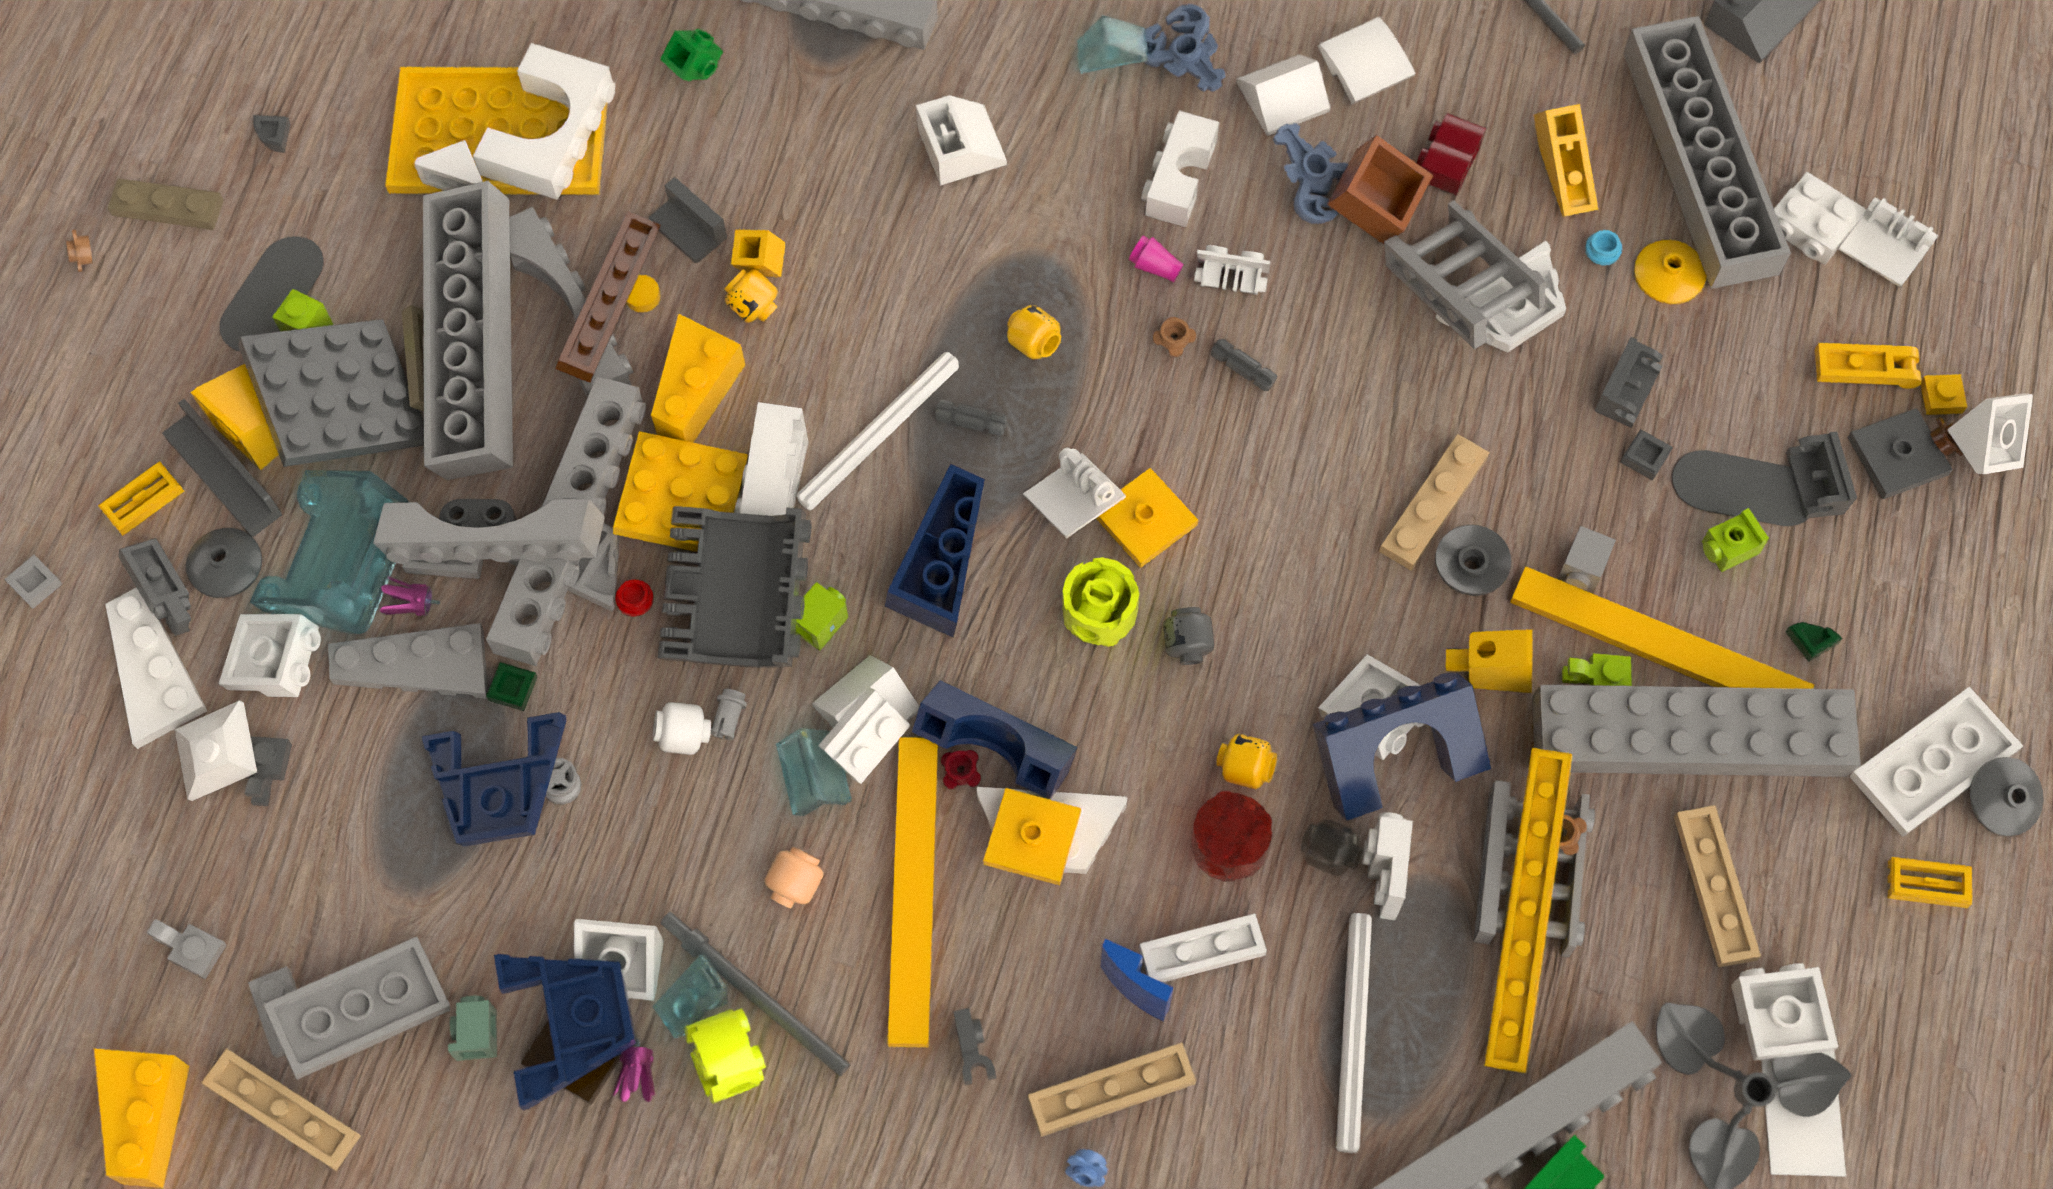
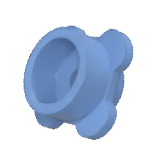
M1080 1149L1075 1152V1155L1069 1156L1068 1163L1070 1166L1066 1168L1065 1173L1077 1184L1085 1187L1104 1186L1105 1179L1103 1176L1107 1175L1108 1169L1106 1167L1107 1162L1102 1155L1091 1150Z

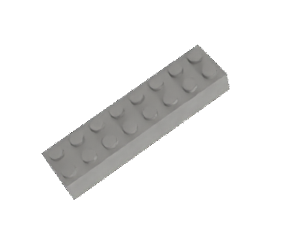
M1699 16L1632 29L1623 54L1711 289L1780 275L1791 252Z
M489 181L423 195L424 467L446 480L513 468L509 198Z
M1540 685L1532 696L1534 748L1572 753L1570 773L1847 777L1861 766L1854 689Z

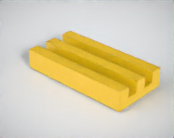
M159 461L100 503L98 507L121 535L124 536L183 493L184 490ZM163 476V478H162L160 481H158L157 483H155L153 486H151L150 488H148L146 491L143 490V489L146 488L148 485H150L152 482H154L155 480H157L159 477ZM130 498L133 499L131 502H129L128 504H126L124 507H122L121 509H119L117 512L113 513V511H114L115 509H117V508H118L119 506H121L123 503H125L126 501H128Z
M1891 857L1888 860V868H1890V874L1888 875V883L1890 884L1888 899L1969 908L1972 905V866ZM1900 870L1962 877V882L1900 875ZM1900 885L1962 892V895L1902 888Z

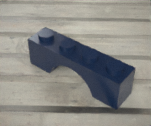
M941 680L922 700L912 730L913 733L945 749L960 744H974L997 752L1012 766L1016 784L1049 800L1067 778L1078 748Z

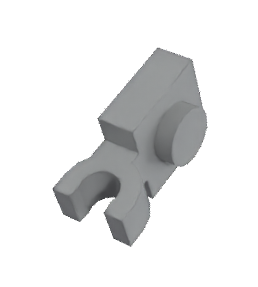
M155 919L147 931V934L152 936L155 941L173 949L167 958L171 963L205 980L227 946L224 941L191 924H188L183 934Z

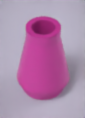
M1144 235L1140 238L1128 259L1135 264L1134 268L1166 278L1171 282L1176 280L1184 266V263L1177 260L1154 237L1149 239Z

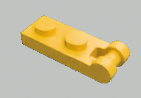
M1818 343L1815 348L1817 382L1899 385L1904 389L1916 388L1922 383L1921 372L1916 368V364L1920 360L1919 350L1916 347ZM1894 362H1897L1901 368H1894Z

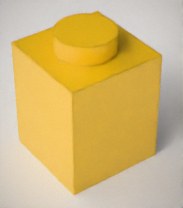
M735 229L731 265L740 271L744 269L748 272L752 269H757L765 277H781L786 242L769 230Z

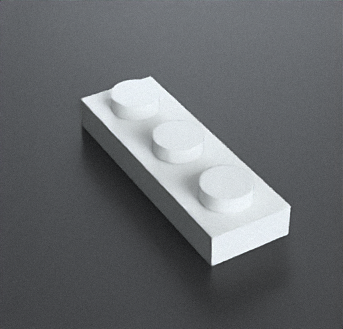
M1255 914L1140 943L1139 945L1147 976L1161 982L1265 956L1267 952Z

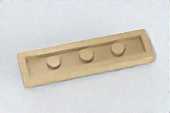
M1457 434L1382 543L1379 552L1412 571L1486 462L1490 452Z
M1716 806L1677 812L1674 820L1718 968L1757 961L1761 954Z
M1179 1043L1028 1094V1100L1042 1137L1195 1085L1196 1079L1183 1043Z
M227 1048L202 1081L203 1085L335 1171H337L361 1137L351 1128Z

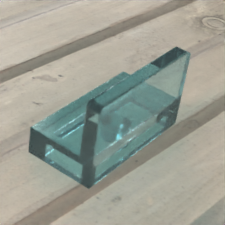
M799 728L776 743L792 814L795 816H805L823 804L846 805L852 801L845 771L818 746L830 731Z

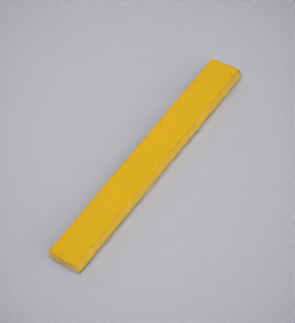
M1527 566L1524 568L1510 603L1713 687L1814 688V684Z
M900 737L888 1047H929L938 745L925 738Z
M1531 749L1485 1067L1523 1074L1527 1073L1573 757L1572 753Z

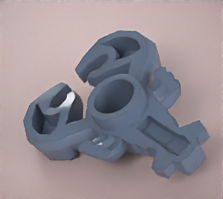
M1194 4L1181 5L1165 18L1167 25L1174 23L1171 26L1172 30L1184 33L1172 40L1168 50H1165L1166 34L1164 31L1160 32L1162 28L1159 24L1150 26L1140 33L1137 39V53L1146 65L1160 67V64H1164L1165 69L1178 77L1187 72L1200 79L1198 88L1203 92L1207 89L1214 92L1222 86L1221 80L1226 75L1223 68L1213 69L1209 57L1217 51L1218 45L1215 38H1213V34L1209 33V16L1201 7ZM1160 32V36L1154 39L1156 34ZM1205 34H1208L1204 42H1202Z
M1297 123L1292 125L1285 124L1277 130L1273 141L1275 145L1286 146L1291 164H1286L1284 169L1292 183H1295L1297 180L1300 183L1293 199L1294 211L1302 220L1311 224H1322L1331 221L1339 213L1334 209L1328 211L1321 209V207H1330L1327 205L1329 199L1323 196L1327 195L1330 191L1333 178H1337L1336 186L1338 185L1348 163H1330L1329 159L1337 155L1333 148L1324 141H1321L1313 148L1303 138L1298 136L1300 126Z

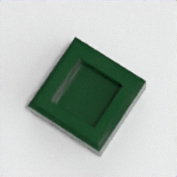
M500 662L486 698L490 702L524 711L538 676L536 672Z

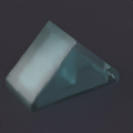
M1102 15L1077 40L1080 73L1148 61L1145 28Z

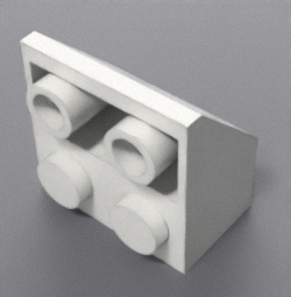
M950 95L916 105L918 131L940 185L1007 165V160L984 105Z

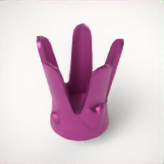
M388 576V579L409 588L383 585L381 587V590L391 597L410 602L381 607L380 612L385 613V615L415 613L417 616H427L431 603L440 604L439 600H432V589L430 586H426V584L413 583L410 585Z
M636 1039V1047L626 1049L620 1056L622 1068L612 1096L616 1095L622 1081L620 1094L622 1102L627 1101L630 1093L638 1089L639 1079L641 1080L644 1100L650 1102L652 1095L656 1096L651 1072L654 1051L649 1048L640 1047V1039Z

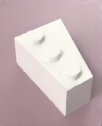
M758 402L748 465H745L742 478L743 495L742 498L737 499L735 513L775 516L786 514V507L794 508L808 447V437L802 408Z

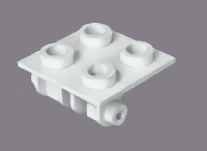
M1875 197L1868 206L1866 213L1838 250L1901 287L1935 242L1938 235L1932 232L1933 227H1927L1917 220L1914 222L1915 216L1911 215L1907 218L1904 216L1905 210L1902 209L1900 212H1897V208L1887 203L1885 198L1879 200Z
M1207 245L1206 251H1197L1198 262L1204 263V268L1196 267L1194 281L1201 282V286L1219 288L1222 268H1225L1223 290H1226L1229 269L1236 270L1233 291H1237L1240 271H1243L1240 292L1258 295V291H1266L1268 278L1261 277V272L1269 273L1270 261L1263 259L1264 254L1242 251V256L1230 255L1227 253V248Z
M1064 448L1059 454L1061 468L1023 493L1066 539L1126 498V495L1083 453L1080 454L1076 449Z

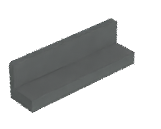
M182 399L178 404L186 416L162 432V434L248 534L254 537L282 516V513L264 488L185 399Z

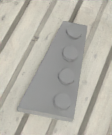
M481 623L328 644L329 678L334 685L377 689L393 687L409 692L426 690L436 691L441 695L456 696L458 693L487 699L484 630Z

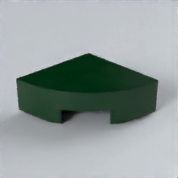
M1807 622L1793 624L1785 631L1808 662L1838 645L1843 639L1836 631L1829 627L1823 628L1818 625L1808 624Z

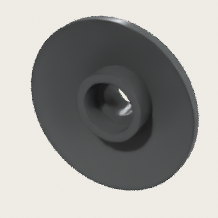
M1463 525L1452 529L1441 539L1435 554L1436 568L1442 580L1453 590L1466 595L1479 596L1495 591L1506 581L1511 570V554L1506 542L1493 530L1479 525ZM1472 561L1478 568L1469 569L1465 566V563Z
M235 528L217 529L202 536L191 548L186 561L187 576L192 585L206 596L213 598L232 597L245 591L257 579L262 567V553L255 539L248 533ZM226 554L222 561H215L219 555Z
M2010 757L1992 759L1982 765L1973 777L1970 787L1971 807L1977 820L1990 832L2002 836L2022 834L2037 822L2042 812L2044 795L2041 782L2033 769L2021 760ZM2013 790H2014L2015 793H2016V801H2015V802H2014L2013 799H2012V792H2013Z

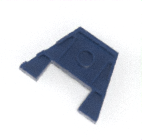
M555 712L527 717V757L461 768V734L455 731L422 736L424 748L429 751L433 762L431 769L434 778L439 780L444 795L442 802L457 844L465 847L535 835L566 725V715Z
M508 954L494 955L499 990L502 994L543 985L555 1061L513 1071L518 1103L522 1111L532 1108L637 1043L623 967L620 962L569 958L568 961L550 960L539 956L519 958L510 957Z

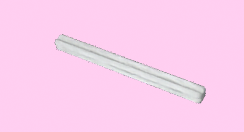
M944 352L797 493L799 503L808 510L816 507L958 369V360L949 352Z
M1353 913L1349 919L1336 1140L1337 1150L1344 1153H1356L1360 1145L1372 925L1371 916L1364 913Z

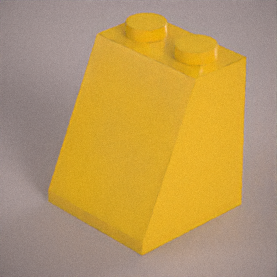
M245 364L196 387L190 392L211 425L258 469L262 470L279 455Z

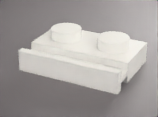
M868 687L818 746L852 779L861 784L911 725L876 690Z

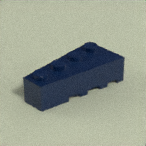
M950 464L887 591L885 607L950 637H954L984 478Z

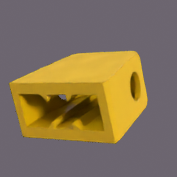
M1532 629L1472 632L1469 634V649L1446 648V671L1469 672V683L1472 684L1473 688L1532 693Z

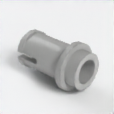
M723 689L722 695H717L719 705L710 731L711 735L723 739L725 735L726 740H734V733L741 709H745L747 703L744 701L745 694L733 689Z

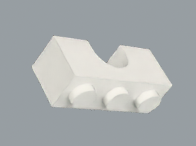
M1179 111L1174 124L1170 122L1167 124L1163 137V143L1166 144L1164 152H1157L1152 171L1156 172L1153 181H1146L1141 200L1146 201L1145 216L1183 227L1187 226L1197 198L1198 179L1185 176L1179 170L1187 166H1195L1207 170L1218 139V121Z

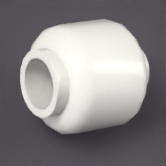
M669 702L663 707L662 711H656L653 725V741L659 742V747L663 752L693 755L700 749L701 742H709L711 720L704 719V713L700 706Z

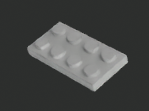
M418 937L407 940L263 1004L296 1080L450 1011L449 1002Z

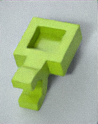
M1593 653L1589 658V662L1584 659L1569 658L1568 666H1563L1562 683H1587L1594 686H1632L1631 657Z

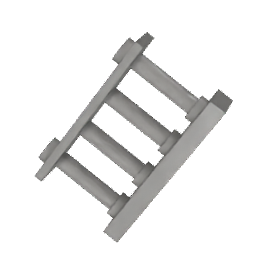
M1453 200L1448 203L1449 224L1415 245H1406L1397 235L1384 242L1386 267L1470 346L1476 349L1486 343L1487 320L1526 297L1539 310L1545 307L1546 283L1538 271H1532L1484 228L1471 211L1464 210ZM1456 236L1468 245L1436 266L1428 265L1421 258ZM1479 256L1490 265L1489 268L1457 287L1455 285L1451 286L1443 279ZM1500 277L1505 278L1513 286V288L1480 308L1477 306L1473 307L1466 300L1467 297Z
M1495 780L1489 792L1473 940L1476 943L1490 944L1496 933H1501L1502 929L1505 930L1507 914H1505L1504 909H1498L1499 895H1505L1506 891L1510 892L1513 876H1508V871H1502L1503 857H1509L1510 854L1516 855L1518 839L1512 838V834L1506 833L1507 819L1513 820V817H1521L1524 803L1516 801V797L1510 796L1511 782ZM1581 794L1574 810L1565 809L1564 815H1568L1573 819L1582 818L1587 824L1586 832L1581 834L1578 841L1579 851L1571 856L1566 855L1562 849H1559L1557 861L1569 863L1568 884L1554 883L1552 899L1566 901L1564 923L1548 922L1546 937L1562 939L1561 956L1570 957L1576 946H1582L1585 933V923L1579 921L1586 834L1587 832H1592L1595 819V810L1589 808L1590 795Z

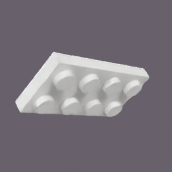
M1968 687L1856 769L1849 777L1898 833L1904 837L1970 788L1973 777L1982 765L1992 759L2011 757L2023 745L1977 694Z

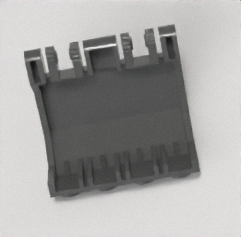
M673 507L672 525L702 529L671 528L670 537L675 540L699 541L698 554L681 551L668 552L667 562L698 565V567L668 565L666 568L663 599L695 604L663 603V613L671 616H691L690 630L678 629L677 627L661 628L660 637L690 640L691 643L659 641L657 658L752 668L792 667L793 658H799L801 648V635L795 634L796 619H803L805 600L804 596H799L800 581H806L808 558H802L803 544L810 543L811 520L806 519V514L801 508L786 507V514L768 516L719 512L705 508Z

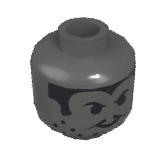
M1186 607L1171 611V616L1163 623L1167 655L1179 658L1181 665L1202 663L1203 656L1211 653L1215 645L1211 617L1201 613V608Z

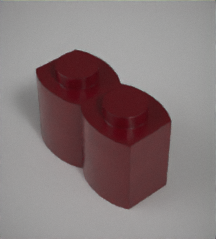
M1449 113L1445 115L1442 123L1436 121L1428 138V141L1432 142L1429 149L1422 148L1416 162L1433 175L1428 185L1458 195L1482 145L1486 128Z

